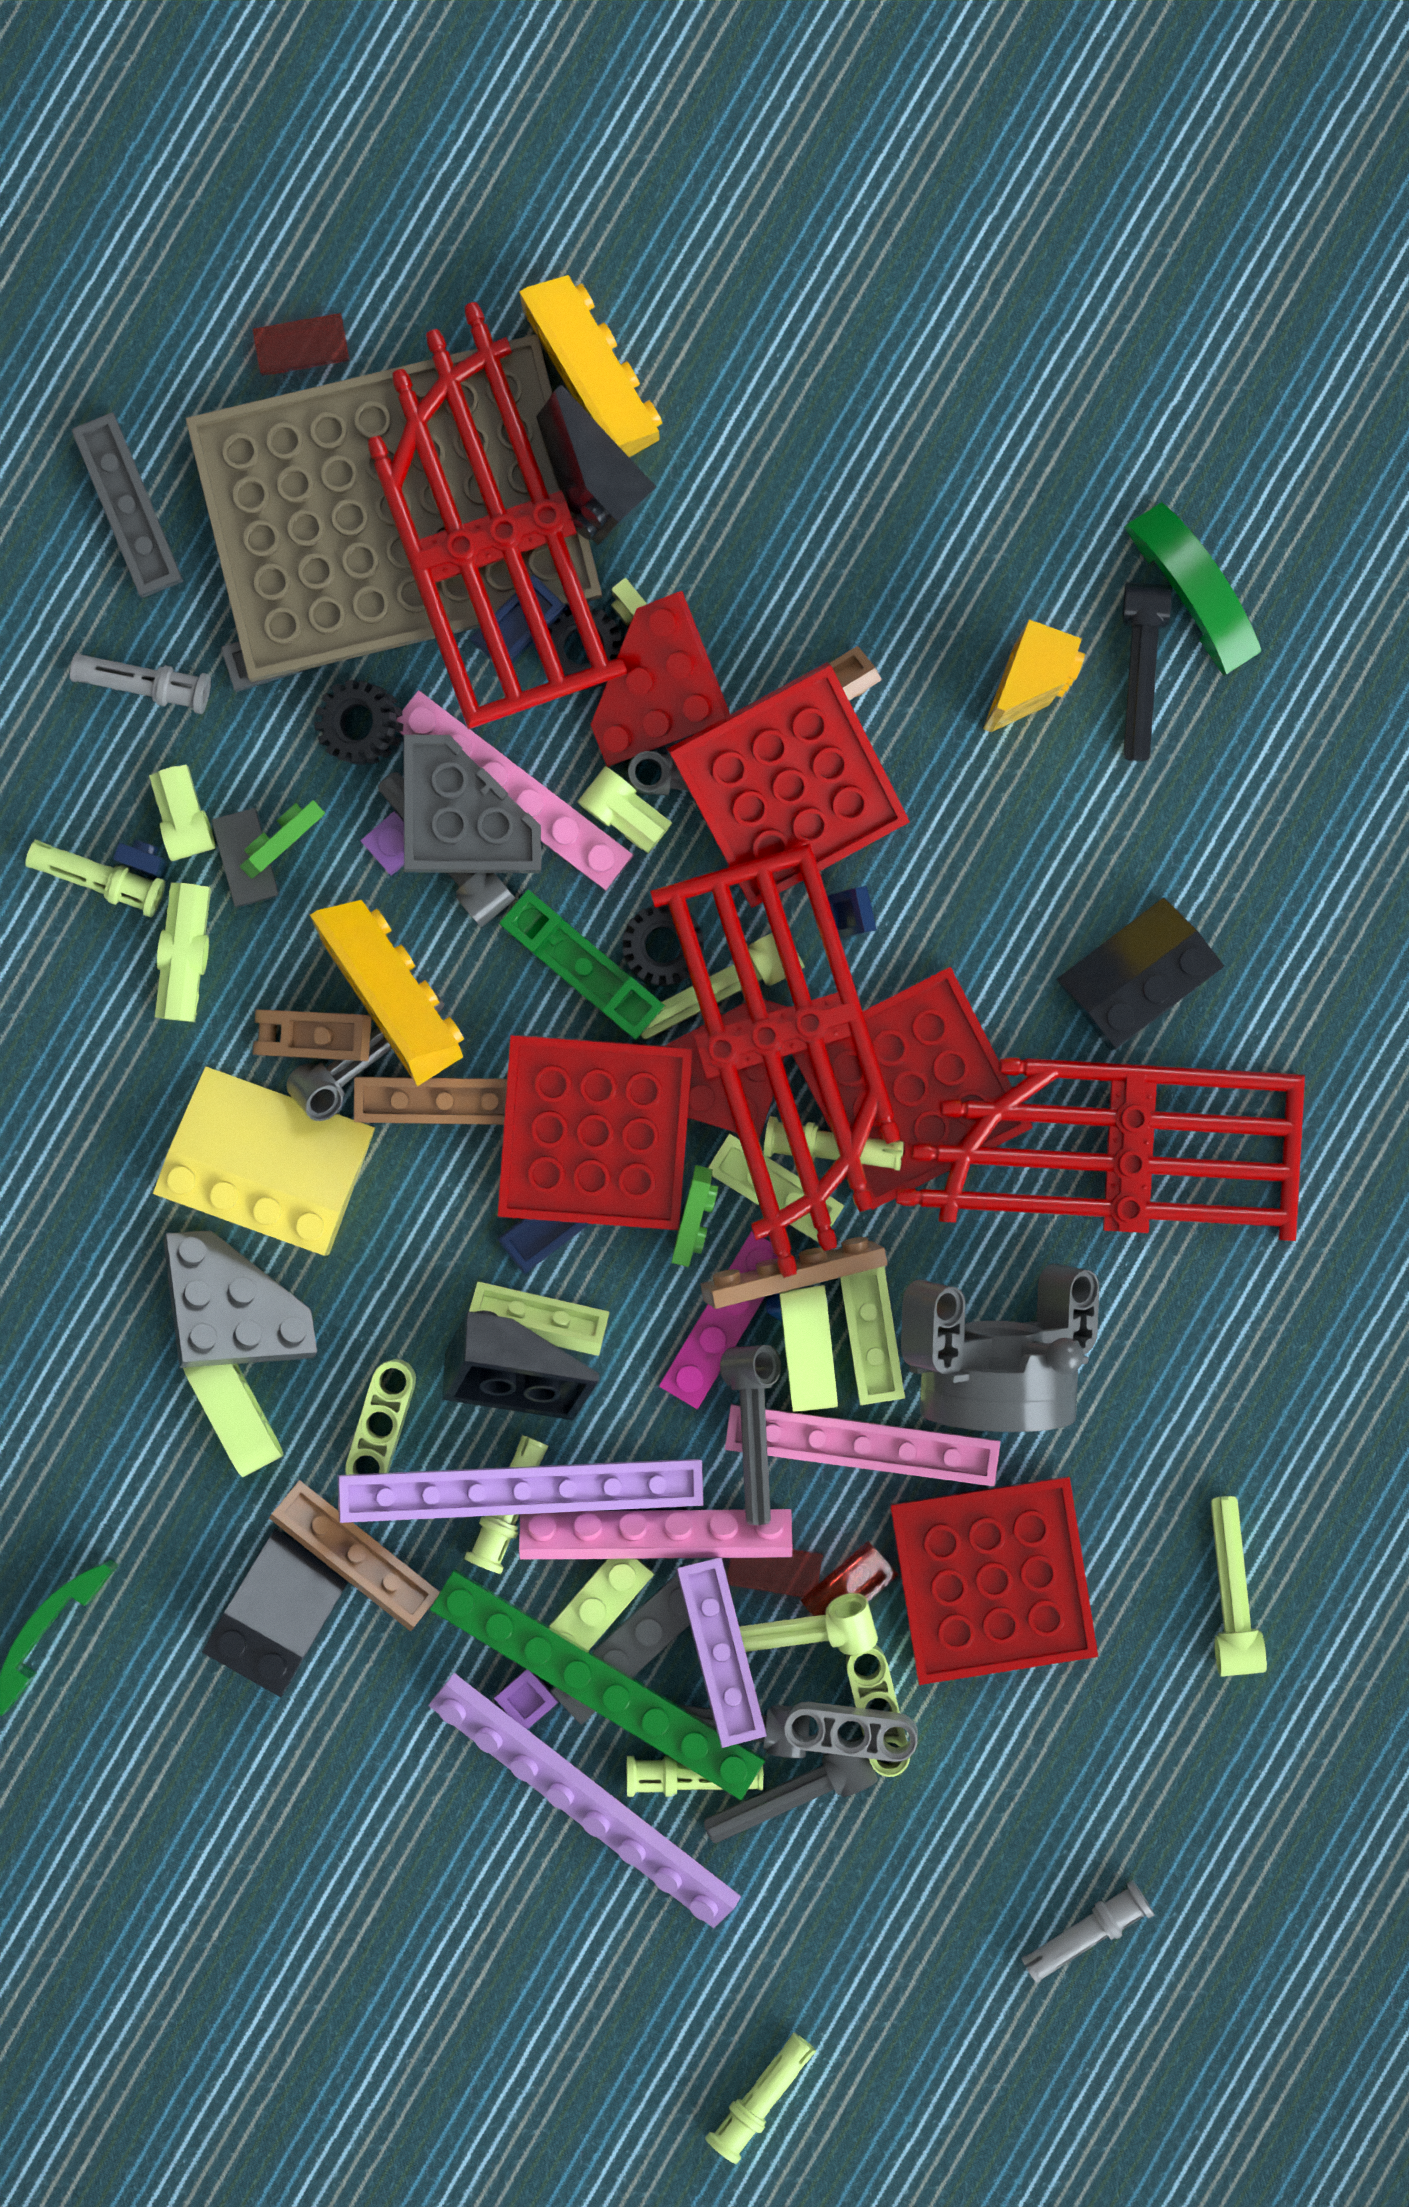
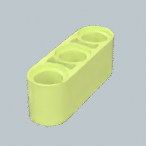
M825 1285L780 1292L792 1411L801 1412L838 1407Z
M393 1359L386 1361L375 1370L346 1462V1475L358 1474L356 1462L360 1456L364 1455L372 1456L377 1460L380 1467L379 1473H389L416 1383L414 1369L409 1363ZM397 1368L405 1375L406 1386L402 1392L392 1393L384 1387L382 1377L387 1369ZM384 1412L390 1416L393 1428L389 1435L378 1436L372 1432L369 1426V1419L373 1413Z
M238 1364L183 1368L222 1445L241 1477H245L283 1457L282 1448Z
M875 1645L872 1649L862 1654L847 1655L846 1669L856 1708L865 1709L870 1700L882 1698L890 1704L889 1712L900 1713L888 1663L882 1649ZM863 1654H872L879 1660L878 1669L869 1676L860 1675L854 1670L855 1660ZM892 1727L884 1734L886 1742L895 1743L899 1747L907 1744L904 1728ZM910 1758L888 1764L877 1759H869L878 1774L894 1777L901 1774L908 1767Z

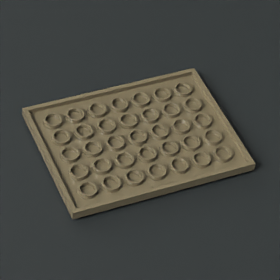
M538 334L508 341L512 354L500 359L549 495L560 491L536 418L552 395ZM477 349L450 355L454 366L477 352ZM433 359L186 418L250 682L435 638L374 467L375 460L371 458L368 449V439L374 436H381L389 452L387 455L393 461L407 421L398 399L399 392H396L393 385L392 373L399 369L406 370L413 384L412 390L416 392L420 403L439 379ZM483 368L460 384L505 509L531 501ZM446 398L429 419L427 426L462 524L488 516ZM416 449L403 483L402 491L419 539L445 531ZM578 532L575 535L564 538L586 600L592 601L602 598L589 540L582 537ZM547 544L521 553L529 576L531 577L534 574L566 607L569 606ZM504 559L478 568L494 613L516 592ZM459 574L436 582L435 584L453 634L479 628L480 626L462 575Z

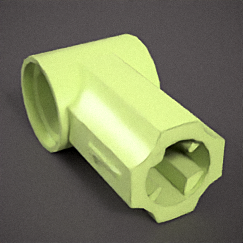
M187 765L175 766L149 775L163 821L160 823V829L170 860L175 861L215 849L212 829L205 811L200 808L189 767Z
M605 766L577 802L608 827L612 825L628 840L649 854L672 825V822L635 794L637 791L629 783Z

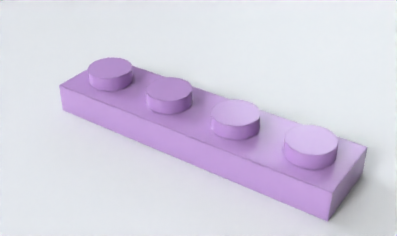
M722 1558L677 1568L676 1571L721 1748L766 1737Z

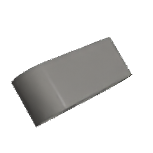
M801 1702L793 1706L788 1713L784 1726L788 1742L801 1750L893 1762L904 1761L910 1758L915 1752L918 1742L917 1726L907 1715L816 1702ZM801 1715L811 1716L817 1721L819 1730L811 1736L800 1735L796 1732L793 1721ZM846 1721L858 1722L864 1729V1736L856 1742L846 1741L841 1737L839 1727ZM892 1727L904 1728L910 1735V1741L903 1747H892L884 1738L885 1732Z

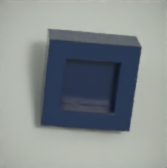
M135 839L131 847L119 843L113 858L120 865L122 864L133 870L162 879L168 864L163 858L157 856L159 848Z
M867 886L852 888L827 896L840 940L877 930Z

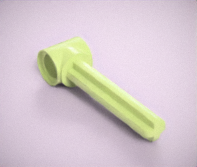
M772 933L749 945L748 950L758 981L763 979L766 985L771 986L786 978ZM798 954V958H799L801 967H802V969H803V968H805V966H804V964H803V962H802V960H801V958H800V956H799V954ZM734 964L709 977L717 1003L742 990ZM693 986L662 1001L666 1007L642 1033L641 1036L644 1039H650L701 1012Z
M1234 1496L1216 1497L1211 1500V1511L1224 1631L1219 1632L1214 1640L1218 1673L1220 1677L1264 1673L1267 1669L1263 1635L1258 1629H1251L1238 1500Z
M849 1593L835 1598L826 1608V1615L739 1626L745 1652L829 1641L833 1648L838 1647L842 1653L857 1655L869 1651L878 1641L867 1598L857 1593Z

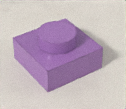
M394 811L360 840L391 876L404 865V822Z
M527 1669L494 1697L505 1712L526 1729H529L558 1703L557 1698L550 1692V1689L543 1681Z

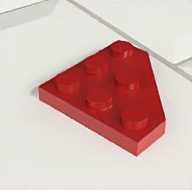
M683 591L636 608L617 658L622 657L627 674L607 682L591 722L593 733L607 767L635 757L641 752L653 750L697 733L730 715Z
M764 999L768 1013L787 1008V1006ZM746 1003L721 1015L724 1026L750 1019ZM705 1024L664 1045L693 1048L687 1118L737 1133L721 1077L706 1078L694 1035L707 1032ZM764 1063L738 1070L759 1140L773 1098V1091Z

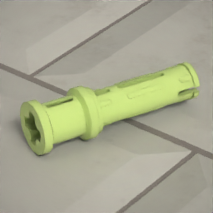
M36 839L31 844L26 857V867L43 871L77 885L93 889L104 894V898L109 903L116 905L118 902H122L143 910V915L150 918L157 911L165 888V880L156 878L153 881L133 874L129 871V867L122 864L120 866L116 865L114 868L105 866L79 855L52 847Z
M770 1116L765 1134L764 1156L772 1157L774 1153L792 1156L782 1122H778L777 1117ZM807 1122L805 1126H802L813 1161L815 1157L832 1160L838 1159L840 1154L833 1132L820 1131L819 1126L812 1122ZM868 1138L860 1157L861 1164L893 1168L900 1171L904 1142L899 1141L886 1144L882 1139Z
M522 1435L509 1467L539 1466L549 1446ZM519 1514L481 1517L479 1524L482 1528L472 1552H467L464 1559L482 1568L501 1574L504 1568L501 1565V1561L509 1542L518 1535V1526L515 1524Z
M665 1755L663 1760H635L634 1756H627V1797H634L636 1792H663L665 1797H672L673 1794H677V1790H722V1788L668 1755ZM763 1766L749 1789L763 1790Z
M793 2032L782 2050L762 2073L749 2093L742 2100L737 2099L736 2102L733 2101L729 2106L731 2112L715 2133H708L705 2137L706 2141L727 2160L737 2164L741 2160L739 2153L756 2132L761 2133L764 2130L766 2123L764 2118L796 2078L799 2071L816 2053L815 2048Z

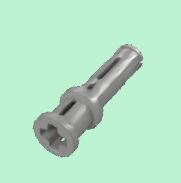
M75 653L70 668V679L72 682L78 681L150 696L157 705L166 706L167 703L192 707L194 712L198 714H203L210 693L211 677L209 674L202 673L197 677L174 672L173 667L167 665L159 667L158 670Z
M1133 1880L1127 1883L1126 1890L1105 1903L1102 1901L1095 1903V1907L1092 1908L1093 1914L1029 1955L1021 1958L1037 1984L1043 1978L1108 1936L1111 1940L1114 1938L1118 1939L1122 1936V1930L1144 1916L1151 1918L1155 1915Z

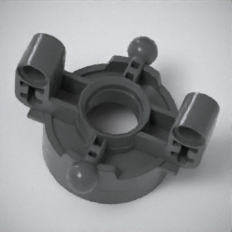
M1056 1263L1048 1265L1039 1277L1037 1321L1023 1323L1010 1321H975L965 1323V1298L958 1288L920 1279L913 1281L907 1287L903 1297L901 1352L904 1361L910 1365V1372L921 1373V1416L947 1426L996 1432L1043 1431L1065 1427L1074 1423L1077 1411L1078 1369L1082 1364H1088V1357L1084 1356V1354L1093 1348L1098 1333L1099 1281L1097 1276L1092 1271Z

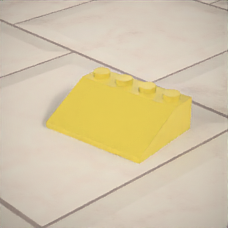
M205 1066L168 1150L153 1194L320 1255H330L375 1127L361 1122H354L353 1119L337 1113L324 1121L312 1120L292 1097Z

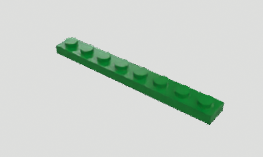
M454 1569L430 1608L435 1614L740 1800L743 1799L765 1762V1758L740 1743L721 1748L716 1728Z

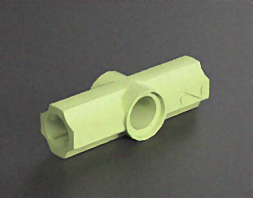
M171 882L165 930L161 931L157 950V969L160 970L155 1010L156 1018L195 1022L199 1000L200 976L204 975L208 960L209 937L206 935L211 894L210 887Z

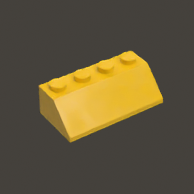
M569 275L526 287L519 291L523 313L535 334H538L542 346L571 396L628 457L659 441V430L657 427L663 424L650 400L642 403L634 388L639 386L640 383L627 361L620 364L612 351L613 348L617 347V343L606 323L603 322L597 325L589 310L595 306L584 285L581 283L575 287Z
M1029 619L1012 648L983 729L993 732L1049 706L1056 696L1063 698L1069 686H1072L1073 681L1077 679L1085 658V653L1078 651L1082 638Z
M358 900L319 909L310 914L322 944L370 1016H372V1019L417 1086L463 1058L458 1044L464 1040L460 1030L450 1016L444 1020L441 1019L434 1006L440 1003L437 996L426 980L420 984L417 983L410 970L416 967L402 944L395 948L386 936V934L391 932V929L377 908L370 912L364 902Z

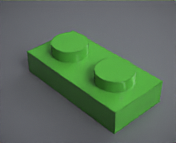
M314 800L303 809L295 803L276 820L282 827L271 838L263 832L244 849L249 857L239 867L250 879H253L316 823L325 812Z
M698 1165L694 1167L674 1244L671 1263L689 1267L692 1253H702L707 1233V1227L700 1226L703 1211L712 1213L718 1191V1186L711 1185L713 1169Z

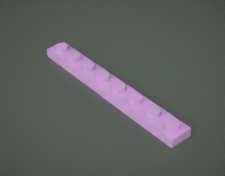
M700 1459L338 1475L340 1523L703 1506L702 1460Z
M455 1673L428 1705L445 1722L454 1725L472 1739L481 1750L490 1753L509 1768L518 1779L527 1782L545 1796L554 1807L563 1810L581 1824L586 1832L599 1838L613 1849L623 1861L636 1867L654 1881L659 1889L669 1893L690 1909L692 1914L698 1919L705 1921L715 1928L737 1905L741 1898L739 1894Z

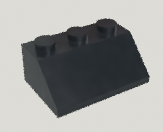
M1163 897L1056 980L1111 1051L1120 1047L1225 966L1197 929Z

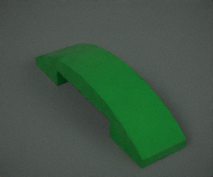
M1161 502L1124 526L1147 563L1156 562L1204 635L1199 640L1223 676L1261 652L1252 625L1227 579L1204 546L1173 511Z
M530 890L524 893L499 923L636 1041L666 1007Z
M109 1560L96 1565L63 1585L26 1622L15 1639L0 1674L1 1716L11 1709L37 1674L23 1663L71 1598L83 1606L93 1600L118 1567V1564L114 1561Z

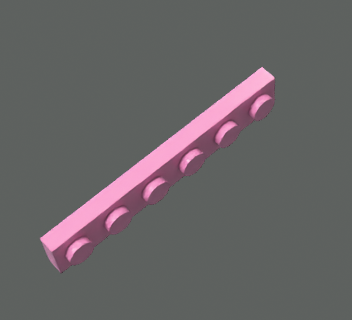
M419 690L402 711L403 716L397 717V722L404 724L403 732L397 731L403 736L404 734L450 735L480 768L487 771L508 792V795L541 825V842L605 891L608 890L632 859L633 854Z
M731 1404L725 1450L742 1452L740 1405ZM765 1408L768 1456L995 1486L1000 1440Z
M770 1509L771 1521L766 1525L747 1524L745 1510L577 1511L520 1514L519 1555L520 1560L792 1557L791 1509Z

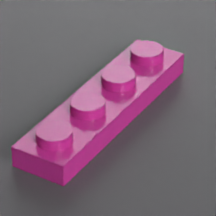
M751 1231L728 1270L738 1269L740 1273L756 1270L758 1262L778 1257L774 1255L771 1242L764 1238L756 1241L753 1231ZM765 1297L718 1309L707 1304L659 1384V1387L698 1410L720 1373V1362L723 1353L728 1348L736 1346Z

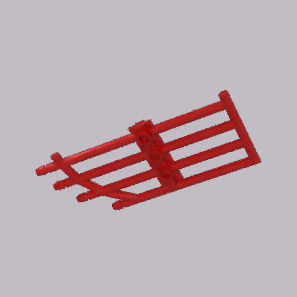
M471 302L464 306L465 317L468 325H471L472 329L470 331L477 352L454 366L449 351H446L447 345L441 332L438 329H434L426 333L429 351L433 353L432 359L439 379L420 403L416 392L412 390L413 384L406 370L399 369L392 373L393 385L396 392H399L398 399L407 421L393 461L387 455L389 452L381 436H374L368 439V449L371 458L375 460L374 467L468 729L627 674L622 657L611 661L607 659L564 539L577 534L562 490L548 495L500 359L512 354L508 339L504 337L493 342L488 325L484 323L483 311L477 302ZM483 368L531 501L505 509L460 384ZM446 398L488 516L462 524L427 426L429 419ZM416 449L445 531L419 539L402 491V486ZM546 544L591 668L568 676L564 674L521 554ZM503 559L505 560L548 683L522 691L478 569ZM459 574L462 575L505 698L482 706L478 705L435 584Z
M811 843L650 891L655 908L669 905L707 1031L694 1035L706 1078L721 1077L763 1218L751 1223L755 1240L757 1241L769 1236L774 1255L778 1257L776 1262L779 1271L784 1278L797 1274V1264L794 1256L791 1255L792 1248L785 1227L810 1213L814 1228L818 1231L816 1236L822 1250L825 1252L837 1248L834 1229L830 1226L832 1222L825 1201L845 1177H847L850 1189L853 1190L852 1197L859 1212L873 1208L870 1190L866 1188L868 1183L860 1157L875 1119L880 1122L879 1129L886 1144L900 1141L897 1122L893 1120L895 1115ZM798 865L837 989V993L811 1000L773 876L775 872ZM751 879H756L794 1006L770 1013L766 1009L729 887ZM711 891L750 1015V1019L724 1026L686 902L687 898ZM852 1037L867 1086L866 1095L852 1130L825 1044ZM804 1050H808L840 1154L820 1180L815 1170L781 1058ZM764 1063L804 1193V1196L782 1209L779 1208L738 1073V1070Z
M1016 1057L1000 1059L999 1063L1000 1073L1013 1076L1024 1074V1076L1028 1077L993 1102L973 1100L961 1102V1100L950 1099L941 1103V1115L952 1118L965 1116L970 1119H978L960 1145L937 1144V1146H932L929 1143L912 1145V1159L924 1162L936 1160V1162L952 1163L945 1189H921L917 1191L915 1188L897 1189L895 1195L896 1203L903 1206L914 1207L918 1204L920 1207L940 1208L938 1222L956 1223L958 1209L1103 1217V1231L1149 1233V1220L1279 1227L1278 1240L1296 1241L1305 1075L1033 1058L1020 1060ZM1056 1078L1111 1081L1109 1108L1025 1104L1023 1102ZM1157 1084L1285 1091V1119L1155 1111ZM1000 1120L1108 1126L1107 1154L981 1146ZM1154 1129L1283 1136L1282 1164L1153 1156ZM970 1164L1106 1172L1104 1199L962 1190ZM1152 1174L1280 1181V1209L1150 1201Z

